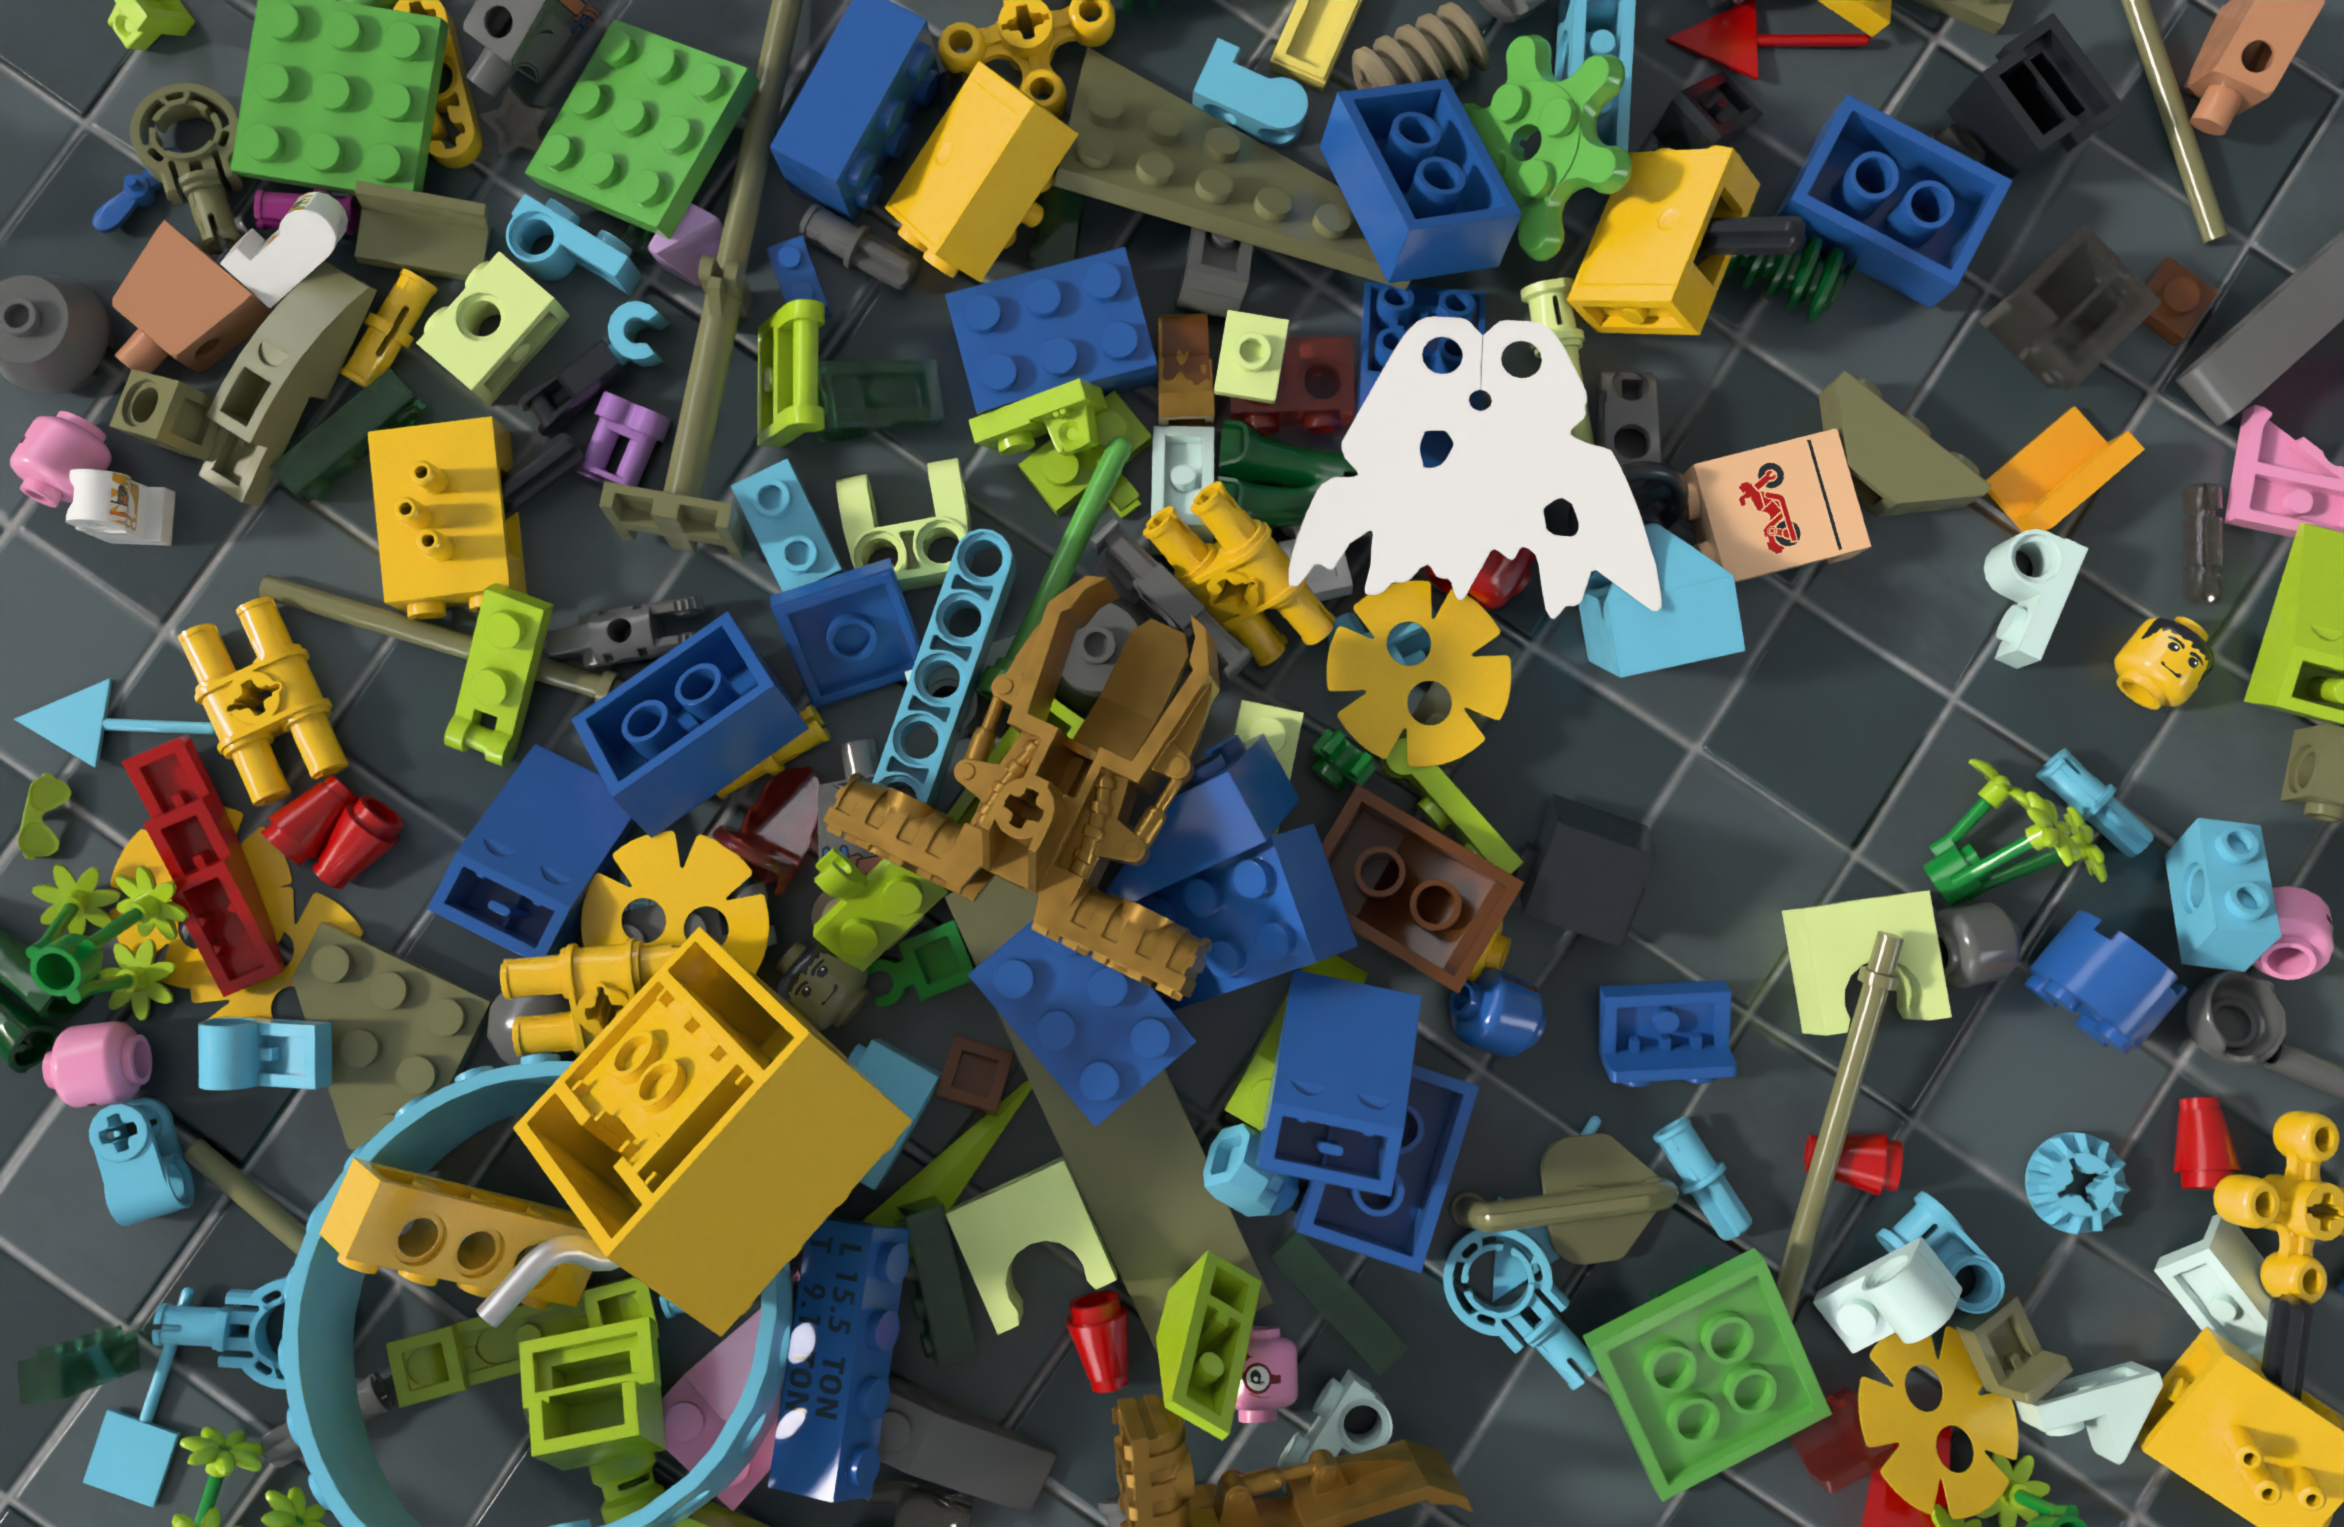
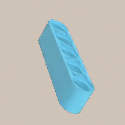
M978 529L971 531L961 538L955 548L872 782L881 783L893 789L901 786L912 787L916 793L917 800L935 808L1016 577L1017 565L1012 550L1004 537L993 530ZM982 550H995L1003 556L1001 567L992 576L978 577L970 572L972 558ZM970 608L980 612L981 624L974 634L964 638L955 637L950 634L949 622L953 614L958 610ZM944 667L954 668L959 671V686L952 695L945 698H936L929 694L928 681L932 673ZM920 727L934 728L939 738L938 746L934 753L923 759L912 758L907 750V740L910 734Z

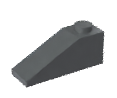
M889 1373L890 1399L887 1409L883 1414L878 1448L880 1461L906 1474L1030 1515L1057 1457V1452Z

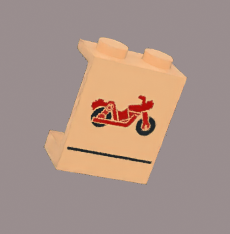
M1837 428L1692 465L1683 474L1688 484L1689 498L1682 517L1685 521L1692 522L1698 543L1693 547L1734 575L1735 583L1826 559L1828 564L1851 559L1871 547Z

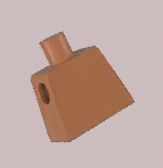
M2231 0L2223 5L2184 84V90L2187 94L2200 99L2190 119L2191 125L2207 134L2225 135L2235 115H2239L2269 98L2317 18L2325 0Z
M164 220L112 298V306L138 328L114 355L131 370L135 369L151 374L168 355H171L174 359L197 373L204 372L255 332L274 309H269L210 255L202 251L192 240Z

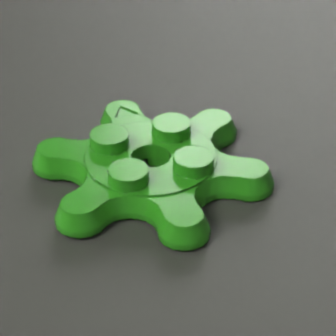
M1533 34L1520 36L1509 45L1506 52L1507 82L1494 93L1491 106L1482 108L1475 103H1464L1462 106L1522 213L1518 222L1520 246L1528 257L1537 261H1547L1558 253L1564 242L1565 232L1562 224V212L1569 197L1583 188H1591L1602 194H1613L1620 191L1631 176L1632 160L1624 149L1618 146L1603 144L1598 137L1596 129L1601 109L1617 96L1625 81L1623 62L1611 54L1595 55L1585 60L1572 76L1560 81L1556 79L1552 72V50L1550 43L1544 37ZM1540 131L1542 138L1540 148L1534 157L1525 161L1524 147L1520 146V141H1527L1533 133Z

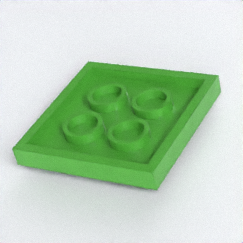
M258 0L230 170L241 177L315 189H328L329 191L355 195L356 181L422 192L449 25L440 17L336 0Z
M613 19L525 174L544 188L670 240L760 81L747 67Z
M1755 1248L1583 1335L1650 1483L1662 1502L1832 1415L1768 1265Z

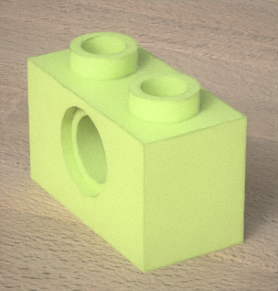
M499 251L490 261L482 262L473 269L466 280L465 289L449 307L440 308L428 319L424 327V334L416 344L491 406L571 316L553 296ZM493 315H501L500 325L494 333L488 336H479L480 326L485 319Z

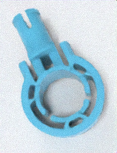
M1472 1228L1456 1241L1449 1252L1445 1264L1443 1284L1447 1301L1457 1317L1475 1331L1486 1335L1500 1336L1516 1354L1524 1347V1341L1504 1320L1507 1319L1523 1336L1527 1344L1535 1347L1564 1378L1571 1390H1575L1584 1384L1585 1380L1583 1377L1585 1374L1570 1358L1589 1377L1598 1368L1589 1349L1561 1320V1316L1556 1312L1555 1308L1536 1290L1537 1288L1540 1289L1560 1312L1564 1311L1570 1303L1569 1299L1553 1283L1549 1258L1538 1240L1523 1229L1485 1233ZM1503 1236L1514 1239L1526 1246L1533 1254L1531 1259L1514 1244L1510 1251L1513 1257H1517L1523 1263L1528 1275V1285L1523 1295L1509 1305L1495 1307L1480 1301L1474 1295L1473 1289L1468 1287L1464 1289V1294L1468 1302L1475 1308L1470 1310L1461 1300L1455 1286L1454 1270L1456 1262L1464 1263L1461 1283H1468L1470 1277L1469 1268L1476 1258L1487 1251H1503L1504 1241L1483 1243V1238ZM1470 1244H1477V1247L1471 1253L1465 1254L1463 1252ZM1533 1264L1540 1266L1542 1277L1537 1278L1535 1276ZM1527 1306L1531 1307L1539 1316L1533 1323L1522 1312ZM1479 1314L1492 1317L1495 1320H1488L1479 1316Z
M287 1276L275 1279L257 1290L230 1289L226 1294L225 1304H234V1306L214 1308L161 1303L156 1311L153 1324L164 1325H162L161 1330H152V1342L156 1346H163L164 1344L212 1347V1350L220 1352L231 1350L218 1356V1367L242 1368L250 1378L264 1386L274 1389H286L285 1378L279 1367L278 1355L272 1350L273 1348L268 1341L266 1327L272 1311L278 1305L285 1303L284 1287ZM278 1290L281 1292V1297L277 1299H272L270 1296L273 1291ZM242 1305H252L258 1307H242ZM241 1325H249V1333L240 1332ZM232 1351H251V1352H232Z

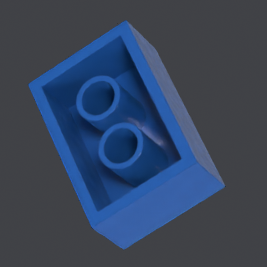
M889 0L851 1L770 145L772 154L790 192L813 204L819 203L823 205V208L853 224L862 208L870 210L873 207L883 187L884 178L881 174L891 156L899 158L906 149L913 129L910 122L920 104L927 107L939 88L938 79L941 73H939L935 48L933 47L926 19Z
M1441 79L1337 92L1320 149L1388 284L1499 267L1522 213L1449 80Z
M1847 94L1824 123L1776 214L1779 216H1798L1802 218L1806 224L1804 233L1806 239L1808 240L1813 235L1822 238V252L1827 253L1835 246L1843 249V263L1848 265L1857 258L1854 269L1932 309L1958 286L2013 180Z
M1125 247L945 294L978 416L1078 378L1102 388L1104 398L1114 390L1117 394L1157 384V361Z
M728 611L571 719L612 798L651 838L809 729L761 652Z
M1314 824L1270 836L1266 842L1133 901L1189 929L1192 935L1200 939L1206 937L1212 941L1211 951L1207 950L1204 961L1207 963L1202 974L1198 973L1194 981L1197 984L1191 997L1183 996L1182 1000L1178 1001L1161 992L1163 999L1173 1011L1319 962L1358 946Z
M1032 920L972 970L968 976L1093 1126L1096 1127L1197 1041L1191 1031L1152 985L1149 987L1091 958L1092 951L1087 957L1061 944L1063 937L1058 943L1031 930Z
M1413 1064L1405 1127L1391 1197L1306 1179L1292 1223L1296 1232L1421 1274L1480 1086Z

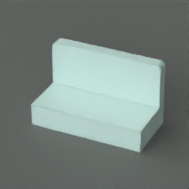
M2219 1214L2212 1216L2203 1240L2160 1257L2154 1271L2201 1330L2206 1326L2262 1362L2269 1306L2273 1298L2265 1291L2260 1281V1270L2265 1259L2238 1225L2223 1220Z

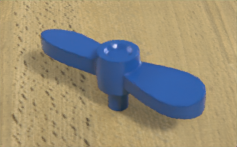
M177 147L164 148V150L166 151L170 150L177 153H183ZM146 168L141 175H126L123 184L124 191L108 200L95 212L92 225L102 234L116 231L128 220L138 206L148 207L152 205L156 200V190L164 187L163 184L151 176Z

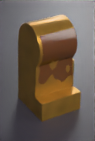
M1207 313L1158 315L1159 426L1214 427L1212 359H1209Z

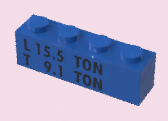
M827 1218L805 1242L768 1482L769 1488L832 1503L872 1497L873 1483L880 1468L878 1448L883 1414L887 1409L890 1399L888 1380L893 1346L897 1341L900 1330L898 1311L903 1278L908 1271L910 1260L908 1251L910 1229L847 1218Z

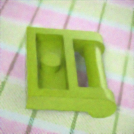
M810 299L792 300L758 326L757 446L782 448L805 432H817L825 428V409L818 406L819 327L825 324V305L820 301Z

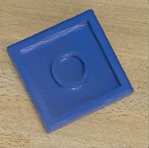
M891 558L770 596V604L810 704L815 708L905 680L904 672L913 669L922 643Z

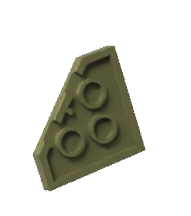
M320 922L292 981L305 1020L332 1022V1085L328 1086L349 1149L355 1151L359 1146L370 1141L387 1124L393 1121L398 1110L411 1100L423 1095H431L445 1086L455 1083V1077L463 1072L488 1021L489 1010L494 1000L330 922Z

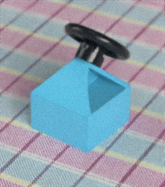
M1640 461L1621 465L1620 467L1628 483L1642 480L1654 481L1638 491H1632V494L1640 512L1656 563L1662 607L1658 611H1651L1597 570L1592 571L1583 599L1579 604L1588 661L1622 678L1745 651L1734 575L1668 531L1680 518L1687 505L1689 489L1686 479L1677 469L1661 462ZM1670 495L1666 506L1658 514L1654 503ZM1571 504L1568 511L1567 524L1570 534L1574 536L1579 530V522Z

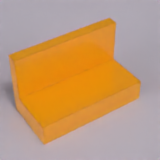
M2073 406L1985 480L1992 485L1987 493L2021 532L2033 529L2047 531L2058 524L2145 449L2129 431L2106 442L2082 413Z

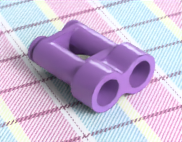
M604 391L595 411V415L600 418L584 454L585 461L579 466L582 470H578L577 473L597 482H601V479H599V476L617 484L638 487L656 441L663 443L672 420L655 411ZM621 435L630 440L617 472L613 475L607 471L606 466Z

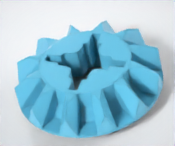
M2066 1132L2047 1139L2034 1151L2026 1168L2025 1188L2032 1208L2044 1222L2060 1231L2078 1235L2079 1233L2103 1231V1226L2112 1218L2123 1215L2120 1206L2124 1195L2131 1191V1189L2125 1182L2123 1168L2126 1163L2116 1156L2109 1147L2110 1143L2085 1133ZM2072 1165L2080 1173L2098 1174V1176L2093 1178V1182L2085 1186L2088 1195L2086 1197L2087 1202L2077 1194L2059 1193L2065 1190V1186L2073 1181Z

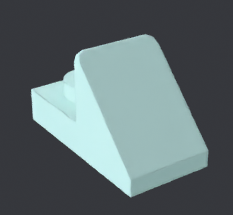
M2129 1361L2064 1379L2054 1386V1390L2049 1396L2035 1403L2026 1404L2016 1400L2013 1401L2018 1418L2021 1421L2045 1432L2049 1436L2074 1434L2083 1430L2086 1425L2095 1453L2119 1465L2127 1458L2163 1386V1382L2158 1371Z

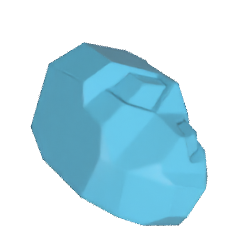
M1242 1123L1222 1129L1210 1145L1203 1170L1204 1187L1215 1199L1247 1217L1278 1216L1294 1204L1300 1190L1298 1188L1299 1177L1258 1169L1255 1159L1261 1131Z

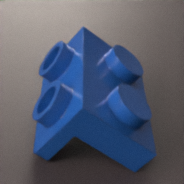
M1726 981L1600 986L1598 1054L1609 1080L1613 1083H1622L1627 1086L1643 1087L1652 1084L1654 1081L1685 1080L1691 1083L1705 1084L1713 1082L1717 1078L1735 1077L1737 1075V1062L1729 1049L1732 991Z

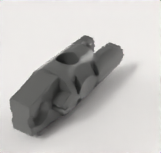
M703 595L578 615L579 625L547 631L546 645L548 656L554 657L555 660L559 661L583 658L584 668L587 669L662 657L697 633L686 632L666 637L663 621L690 618L705 612ZM631 628L630 637L623 642L625 632Z

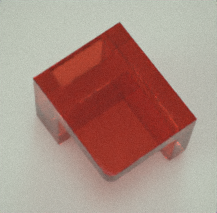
M1847 1387L1825 1398L1832 1415L1788 1437L1812 1481L1829 1494L1838 1492L1882 1467L1895 1451L1891 1444L1871 1448L1866 1445L1859 1415V1394Z

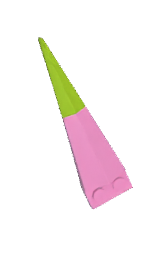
M1029 1081L1021 1084L1000 1103L997 1116L986 1114L863 1220L865 1222L910 1229L908 1242L910 1260L908 1270L1031 1091L1032 1086ZM761 1308L682 1375L678 1382L662 1398L666 1450L689 1471L712 1448L741 1398L752 1368ZM778 1417L754 1458L728 1488L716 1495L732 1512L771 1469Z

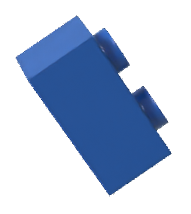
M801 235L767 247L766 249L785 302L788 303L797 299L820 301L825 305V319L833 317L803 236Z

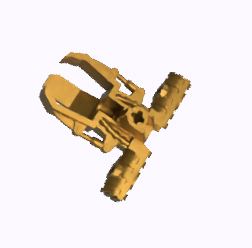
M1084 576L1048 602L1041 623L1036 626L1017 653L1007 674L999 675L992 682L991 690L994 696L981 728L977 727L974 731L964 759L959 761L954 769L956 780L981 800L970 824L965 822L962 826L956 823L953 817L907 794L881 783L867 781L866 777L860 773L852 774L848 777L850 781L845 787H840L835 795L837 800L833 807H829L823 822L828 824L826 831L841 838L845 832L844 840L973 902L976 901L995 876L1039 896L1031 930L1058 943L1063 937L1061 944L1087 957L1092 951L1091 958L1149 987H1151L1153 982H1156V990L1181 1001L1183 996L1191 997L1197 984L1194 981L1198 973L1202 974L1207 963L1204 961L1207 950L1211 951L1212 941L1206 937L1200 939L1192 935L1189 929L1113 893L1105 894L1099 891L1097 887L1110 861L1133 866H1141L1147 862L1150 856V847L1166 822L1168 815L1165 812L1181 785L1189 782L1193 777L1194 766L1191 760L1200 742L1210 705L1220 691L1217 646L1207 629L1192 615L1191 620L1195 640L1191 657L1187 635L1154 619H1150L1133 629L1101 695L1074 738H1069L1058 727L1046 721L1076 630L1086 627L1100 608L1120 598V595L1107 577ZM1190 660L1193 671L1169 705ZM1007 704L1012 707L1007 723L1020 735L1000 764L988 763L987 761L996 739V734L993 732L1003 706ZM1163 777L1170 779L1154 807L1150 805L1143 813L1133 832L1129 830L1126 826L1139 791L1151 796Z
M1157 1394L1144 1395V1398L1135 1399L1134 1397L1117 1400L1118 1406L1112 1408L1113 1425L1119 1424L1120 1434L1114 1437L1116 1475L1121 1493L1118 1496L1119 1511H1125L1126 1520L1120 1523V1527H1343L1424 1500L1432 1505H1456L1473 1513L1467 1496L1442 1451L1405 1439L1361 1453L1335 1457L1326 1449H1318L1309 1456L1308 1462L1283 1469H1278L1277 1466H1270L1244 1474L1239 1470L1230 1469L1220 1476L1218 1486L1215 1484L1195 1485L1192 1460L1186 1441L1185 1419L1166 1409L1163 1398L1158 1397ZM1286 1482V1497L1252 1499L1253 1496L1275 1491L1282 1487V1483Z

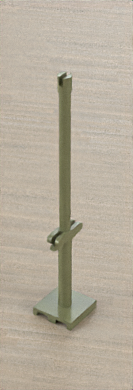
M772 0L756 73V77L760 82L751 96L717 258L703 255L699 264L698 276L705 293V300L664 491L604 481L599 507L623 541L635 543L637 532L639 531L664 536L671 549L696 553L698 542L724 546L732 560L745 562L749 537L734 505L703 499L701 496L739 318L749 319L752 313L753 295L745 273L771 155L770 145L775 136L803 0Z

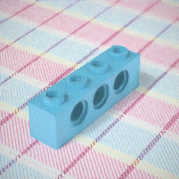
M1559 0L1555 77L1560 81L1569 78L1580 68L1585 60L1595 55L1611 54L1623 62L1625 67L1623 87L1617 96L1601 109L1596 129L1598 137L1603 144L1618 146L1628 152L1636 0Z

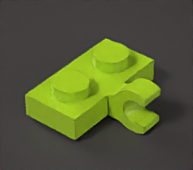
M1115 390L1105 397L1107 409L1095 413L1099 445L1071 456H1064L1057 453L1051 439L1018 464L1020 471L1057 517L1082 498L1108 442L1113 437L1124 436L1132 445V451L1126 464L1153 443L1152 435ZM1121 473L1108 500L1109 505L1122 520L1141 506V502L1138 500L1140 498L1139 493Z
M833 847L816 863V868L821 873L815 877V883L831 897L841 900L814 924L813 937L843 962L857 967L864 972L948 893V889L886 859H883L865 875L847 856Z

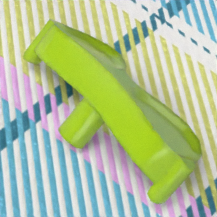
M43 773L40 778L35 779L30 784L17 839L18 848L23 852V856L29 860H33L35 857L50 856L59 850V840L52 830L43 823L42 816L45 812L67 802L72 791L65 782L54 778V775L51 773Z

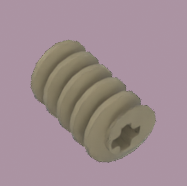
M1448 2L1439 6L1436 16L1427 13L1418 17L1415 27L1409 24L1398 27L1394 38L1388 35L1377 38L1374 42L1373 50L1366 46L1354 50L1352 55V71L1358 90L1447 79L1445 72L1448 70L1452 72L1459 82H1464L1469 79L1467 60L1471 59L1480 71H1486L1490 68V58L1486 43L1476 21L1459 5Z

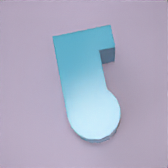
M1217 38L1193 90L1192 105L1254 140L1265 144L1282 147L1297 141L1303 133L1308 109L1307 94L1303 87L1293 79L1285 77L1269 79L1238 65L1240 47Z

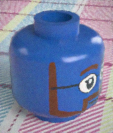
M1485 967L1474 982L1466 980L1459 994L1452 991L1449 1000L1451 1024L1457 1038L1472 1047L1500 1058L1515 1057L1536 1044L1545 1028V1009L1543 1008L1541 994L1536 986L1499 969Z

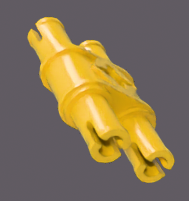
M1221 481L1211 483L1202 489L1194 498V504L1190 506L1192 513L1201 519L1218 542L1205 544L1182 520L1173 506L1161 509L1147 522V528L1143 530V535L1151 540L1175 569L1174 577L1205 606V610L1226 631H1229L1244 648H1247L1252 653V657L1258 666L1269 665L1278 659L1285 650L1284 645L1288 642L1286 636L1281 634L1265 616L1263 611L1268 608L1277 609L1283 618H1286L1299 633L1306 645L1320 642L1332 631L1336 618L1332 612H1329L1306 584L1307 576L1300 585L1290 586L1288 571L1291 559L1271 537L1272 529L1266 522H1261L1257 519L1252 520L1246 511L1226 491Z
M271 597L253 599L236 609V613L257 656L252 665L241 670H236L216 625L212 623L200 624L178 635V639L199 682V685L195 688L196 694L194 698L199 705L204 706L220 741L217 749L226 759L234 760L252 804L257 807L277 802L292 792L270 746L275 740L274 738L286 732L292 733L312 779H324L349 767V763L328 720V717L332 714V703L329 698L323 697L307 661L310 655L301 644L293 643L277 605ZM264 690L272 693V696L266 700H263L261 693ZM264 702L266 711L264 713L256 711V707Z
M627 938L623 944L579 948L578 944L572 943L562 948L560 954L504 959L500 968V983L505 1000L563 994L565 999H569L571 1009L568 1012L516 1016L512 1025V1041L516 1055L525 1056L529 1054L574 1051L575 1055L579 1056L683 943L645 946L641 940L637 941L636 938Z

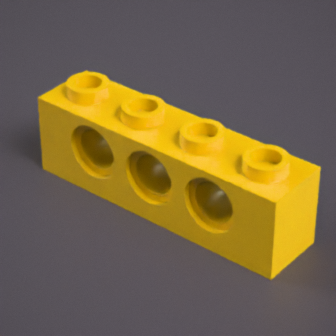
M353 1158L319 1233L339 1253L337 1261L355 1271L376 1274L380 1266L398 1270V1274L405 1279L424 1286H436L439 1279L456 1282V1286L463 1291L483 1298H487L517 1264L540 1243L560 1235H579L594 1241L573 1211ZM415 1220L411 1228L400 1235L402 1229L409 1222ZM471 1235L469 1240L463 1246L459 1247L462 1241L466 1237ZM525 1249L522 1255L518 1257V1255ZM563 1263L555 1266L520 1303L541 1310L548 1309L550 1302L577 1307L592 1271L572 1263Z

